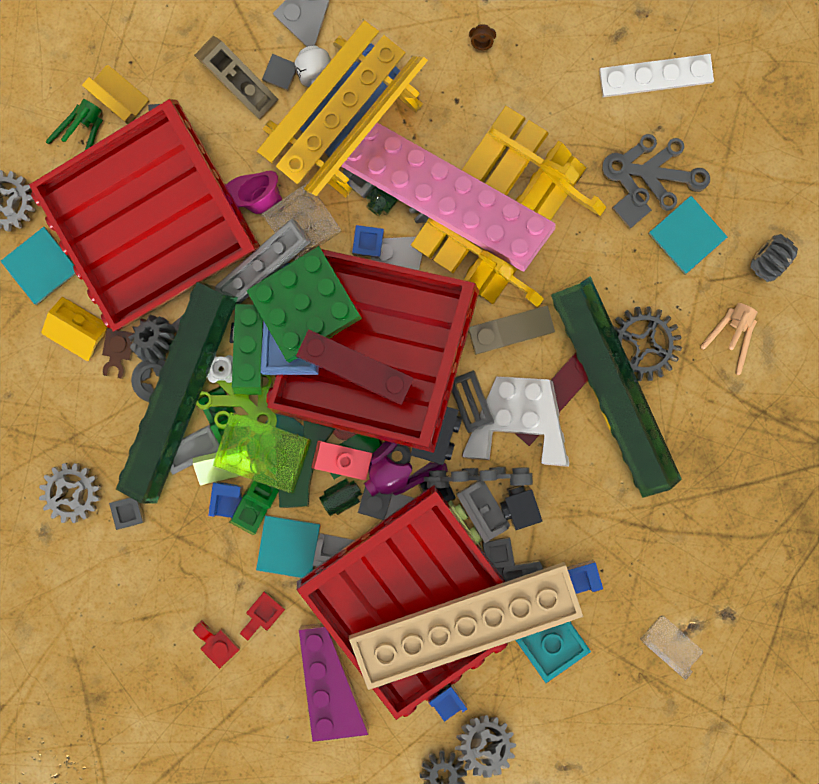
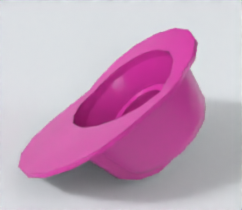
M270 170L239 176L226 184L237 206L245 207L252 213L262 214L282 204V197L276 185L278 183V175L274 171Z

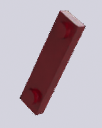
M309 329L296 354V357L399 405H402L414 379Z
M583 345L578 348L551 379L554 385L559 413L603 364ZM514 433L528 446L539 436Z

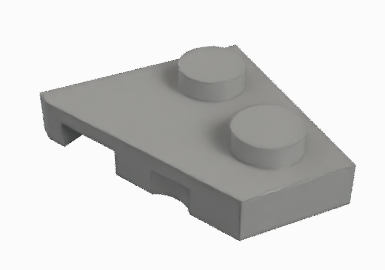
M285 0L273 12V15L306 47L316 46L330 0Z

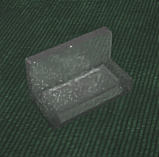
M663 615L640 638L646 646L685 680L693 673L690 667L703 654L701 648Z

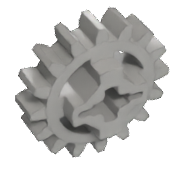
M0 170V212L4 213L8 218L0 219V229L3 225L5 231L11 232L12 225L19 229L22 228L20 221L22 219L30 221L31 219L27 212L35 211V208L30 206V202L34 200L28 194L32 189L29 185L23 186L26 179L22 176L16 179V173L12 171L6 177L5 172ZM2 183L14 184L16 188L7 190ZM3 196H6V197L9 198V199L6 201V202H7V206H6V207L3 206V205H1V203L3 202V198H2ZM22 201V206L18 212L19 203Z
M68 463L62 464V471L58 467H53L52 472L54 475H44V479L48 483L39 486L41 490L45 491V495L40 496L39 500L47 501L43 510L52 509L51 518L54 519L60 515L61 523L67 522L69 517L72 523H76L79 519L78 515L83 519H87L89 517L87 510L94 512L97 509L92 504L93 501L101 500V497L95 495V491L100 490L101 486H94L93 484L98 477L96 475L89 477L87 475L90 470L88 467L80 471L79 463H74L72 469H70ZM66 474L76 475L80 477L81 480L78 482L71 481L69 476L67 477ZM56 484V496L53 497V487ZM79 487L73 493V497L61 499L68 492V489ZM88 489V497L85 503L83 495L84 491ZM63 504L69 505L74 511H66L59 506Z
M487 715L480 716V719H470L471 725L466 724L462 726L465 734H460L456 737L462 741L461 745L455 747V750L462 751V755L457 758L458 761L465 760L467 763L464 769L466 771L473 769V776H481L482 774L484 778L492 777V773L494 776L501 775V768L507 769L510 767L507 759L515 758V755L510 752V748L516 747V744L509 741L514 735L513 732L506 733L507 724L502 723L498 725L497 717L490 718L489 720ZM489 729L492 730L496 735L491 734ZM488 742H492L488 745V747L485 748V751H479L483 749ZM475 758L481 759L482 763L486 765L480 764Z

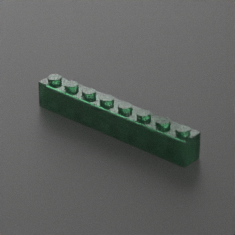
M591 276L560 288L551 294L554 307L560 314L565 325L566 334L571 339L577 358L582 363L588 376L589 385L593 388L598 398L600 409L605 414L611 427V433L622 451L623 460L632 473L635 486L639 489L642 498L671 490L682 478Z
M197 282L195 288L190 293V301L184 315L180 319L179 329L169 347V354L164 366L160 370L155 390L149 398V405L144 418L140 421L136 439L129 449V456L125 467L119 475L116 490L141 504H157L238 299V297L213 285Z

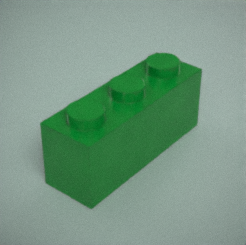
M235 304L232 389L234 394L262 395L263 374L260 372L264 321L255 305Z

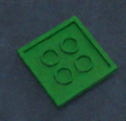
M319 246L246 290L288 363L298 358L296 354L308 329L326 338H331L362 319Z

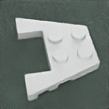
M496 377L486 399L494 423L487 424L480 429L477 428L471 433L462 457L466 459L490 460L493 432L544 435L542 464L569 467L570 462L564 446L565 438L564 433L561 431L558 417L560 414L553 381L548 379ZM483 410L480 413L481 420L485 418Z

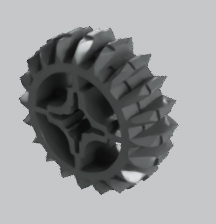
M650 306L645 308L644 315H642L640 307H635L634 317L629 310L624 311L626 321L617 317L615 321L620 327H609V331L616 334L615 337H606L607 342H614V347L607 348L606 352L616 353V356L609 360L610 363L621 362L616 369L618 372L623 371L625 367L628 368L625 375L626 378H631L633 373L636 372V381H642L643 373L646 374L648 381H652L653 371H655L659 378L663 377L664 374L661 367L663 366L666 370L671 371L673 368L667 361L677 362L679 358L673 355L672 351H681L682 349L679 345H673V341L681 339V335L672 336L671 333L678 328L677 324L670 327L666 325L671 320L669 315L660 320L659 318L662 315V310L660 309L656 310L654 315L651 316L652 309ZM636 321L649 322L647 328L640 335L626 331ZM656 327L664 335L665 349L655 342ZM647 336L649 340L647 343L650 342V347L652 348H645L641 351L638 348L640 345H637V341L634 339L641 340ZM622 339H625L633 347L631 361L623 353ZM647 353L661 357L652 366H638Z

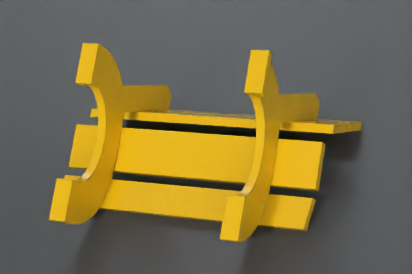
M365 20L348 41L340 35L334 40L333 45L339 49V52L278 125L269 120L262 129L269 137L257 152L271 164L288 143L292 145L276 165V168L297 185L315 164L320 168L304 187L305 191L314 196H317L328 183L343 197L347 198L353 189L347 184L349 178L338 169L397 98L415 113L423 105L417 99L420 93L409 83L428 60L425 57L412 56L398 75L391 79L388 75L404 57L406 52L383 35L366 57L362 55L380 33L379 30ZM356 61L359 62L358 67L296 140L294 138L296 133ZM384 82L388 87L325 163L321 161L320 157L381 83Z
M508 106L504 107L462 169V171L483 182L508 146V151L485 183L507 196L531 161L540 168L531 176L528 186L515 201L550 221L567 196H570L599 216L606 209L603 202L595 195L590 200L574 188V185L587 167L576 157L572 156L571 152L562 142L558 141L554 148L548 151L545 160L535 154L549 134L546 130L528 120L515 141L512 140L526 118ZM431 218L427 220L410 245L431 259L444 238L448 236L449 238L433 261L454 274L469 250L478 255L477 261L467 270L464 281L475 283L480 291L479 295L491 304L495 303L508 282L527 294L525 298L538 308L544 300L534 289L513 276L518 268L485 249H480L473 242Z

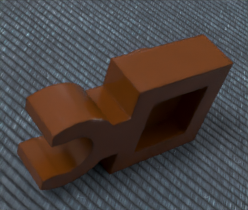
M107 328L102 355L109 356L110 359L103 367L104 376H109L110 368L115 366L119 370L118 378L123 379L125 376V367L122 364L123 359L131 361L133 353L130 348L132 342H130L128 337L134 333L121 330L113 332L112 329Z

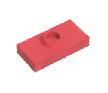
M318 440L311 468L366 480L373 453Z

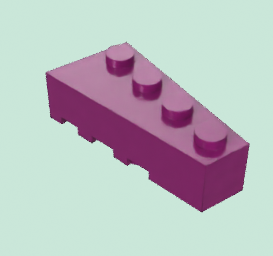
M322 623L300 626L299 637L312 742L368 735L369 727L362 713L360 703L352 687L336 641Z

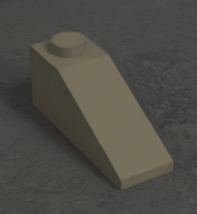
M212 36L194 55L258 119L278 100L253 72L217 37Z
M547 305L471 326L468 332L474 353L477 355L555 332Z

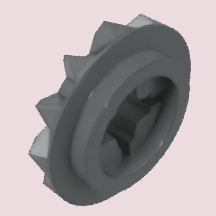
M159 359L157 364L142 361L135 367L131 383L134 392L141 399L147 402H160L167 399L175 389L176 375L172 366L164 360ZM152 368L156 376L165 377V380L157 383V392H155L152 384L143 383V381L151 378Z

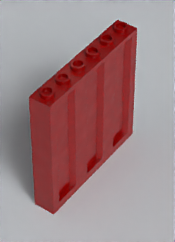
M168 99L29 184L33 191L31 196L34 202L39 207H42L46 214L45 220L51 230L56 231L60 238L59 245L62 251L72 259L75 274L79 279L84 280L88 287L87 294L90 300L98 305L102 312L101 318L103 323L108 328H111L113 332L132 324L250 255L260 247L181 105L175 99Z
M321 249L362 317L361 320L329 339L414 379L402 405H399L319 368L318 375H275L274 386L267 393V408L275 414L434 453L480 292L477 285L469 281Z
M433 485L298 580L296 590L362 675L349 640V635L504 583L505 580L435 485ZM508 643L373 688V691L396 720L401 716L407 717L416 710L417 705L424 700L429 701L439 694V690L447 684L453 685L458 682L463 673L470 668H478L484 663L486 657L493 652L495 654L501 652Z

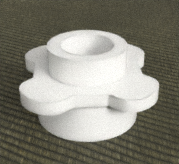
M231 355L226 357L210 356L207 360L210 373L207 375L208 380L211 383L224 380L227 383H231L233 357ZM219 367H224V370L220 372Z

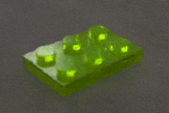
M231 412L213 466L285 492L293 493L311 439Z

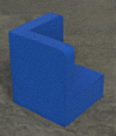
M356 225L353 256L380 257L384 229Z
M214 482L208 516L231 518L242 498L243 485Z
M594 560L567 567L576 594L588 590L592 592L603 590Z
M447 684L439 690V694L428 701L431 707L436 709L444 722L460 710L464 712L468 709L466 702L454 685Z

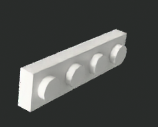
M711 54L599 69L602 98L711 84L714 82Z

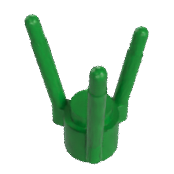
M83 99L80 105L77 104L72 113L48 137L46 143L51 144L71 122L72 124L61 138L62 142L67 141L79 124L86 128H89L91 124L93 126L85 150L93 146L98 128L103 122L99 118L102 110L90 101Z

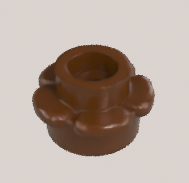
M480 24L476 28H472L469 31L472 46L478 50L491 48L496 38V31L486 24Z

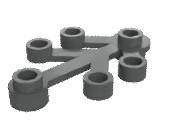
M651 134L642 136L639 144L624 155L612 153L605 158L602 164L604 175L612 181H620L632 196L633 204L638 207L646 205L650 195L646 189L639 188L630 175L640 176L659 200L660 207L666 211L672 210L676 206L677 197L675 194L667 192L658 179L687 183L688 188L694 192L703 191L710 183V175L703 168H695L689 172L659 167L670 158L677 157L683 152L684 143L679 138L671 139L665 149L643 165L632 162L644 152L649 153L654 150L657 140ZM643 140H650L653 146L650 148L645 147ZM671 144H678L680 147V151H673L671 149ZM612 163H620L622 167L621 170H614L612 168ZM695 175H702L704 177V182H697L695 180ZM642 193L645 196V201H638L636 194ZM665 197L671 198L673 205H665L663 199Z
M490 467L489 470L480 471L479 468H462V471H452L451 475H446V470L429 471V476L424 477V481H427V488L433 485L436 488H448L449 481H493L510 478V485L520 486L533 485V473H530L529 467L512 468V474H506V467Z

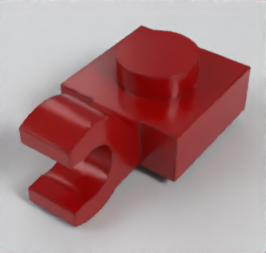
M264 591L246 612L252 619L239 634L248 641L260 626L268 631L285 611V608Z
M203 620L192 630L205 642L200 649L219 669L240 650V647L222 628L215 634Z

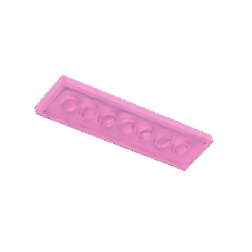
M379 123L375 124L341 166L523 272L555 230L556 223Z

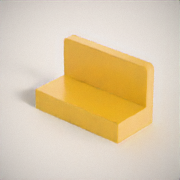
M106 65L94 80L88 77L82 84L88 92L126 124L131 123L149 103V99L109 65Z
M62 296L49 310L41 333L84 360L89 361L96 344L106 334L108 327L101 319Z

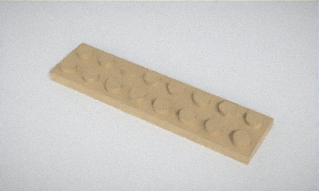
M562 562L349 635V640L367 689L370 690L583 617L566 564Z

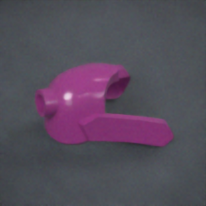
M385 441L372 454L368 470L370 479L364 482V485L372 497L378 493L384 495L393 493L396 496L424 482V477L429 476V471L446 470L448 472L446 463L442 465L430 462L410 476L413 468L410 463L397 464L387 457L398 444Z

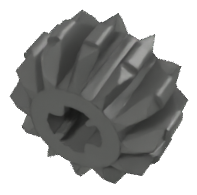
M782 234L775 235L756 253L750 268L755 271L758 277L763 278L766 282L774 281L793 263V260L797 257L798 248L793 245L794 243L788 237L785 238Z
M149 315L147 320L140 318V325L138 327L132 326L135 333L128 337L130 342H132L130 348L142 361L157 364L159 358L167 360L166 354L168 351L174 352L171 346L178 342L174 336L176 330L164 317L159 316L157 318L156 316Z
M444 750L439 751L440 758H436L435 754L430 753L429 759L432 763L422 762V767L426 770L420 772V778L426 780L423 784H465L461 777L467 776V771L459 769L463 766L464 761H454L455 752L452 751L448 758L445 757ZM444 769V772L446 769L449 770L448 778L443 779V776L438 778V770Z

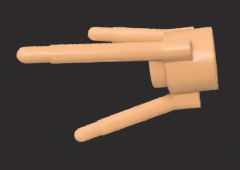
M737 303L735 309L729 308L726 316L703 342L701 349H706L726 324L732 320L730 325L736 328V331L729 345L730 350L735 348L742 331H746L736 369V374L740 375L751 335L757 323L754 319L758 312L742 303Z

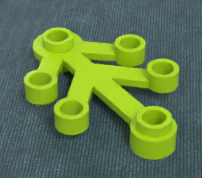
M201 351L195 355L193 364L199 374L208 375L210 373L209 365L201 366L199 361L204 357L209 358L213 355L212 353ZM263 375V377L268 378L269 382L267 385L262 386V395H258V407L249 399V395L234 394L232 382L227 383L225 380L217 381V383L229 395H210L208 392L202 391L195 396V403L200 409L205 410L209 407H242L249 414L230 416L226 411L218 412L215 415L214 421L220 429H227L229 426H250L255 433L266 435L271 433L277 425L276 414L267 408L268 404L266 402L267 393L272 385L270 375ZM200 397H208L209 402L206 405L199 404ZM220 416H227L228 422L221 425L218 423ZM260 416L268 418V422L265 425L257 422Z

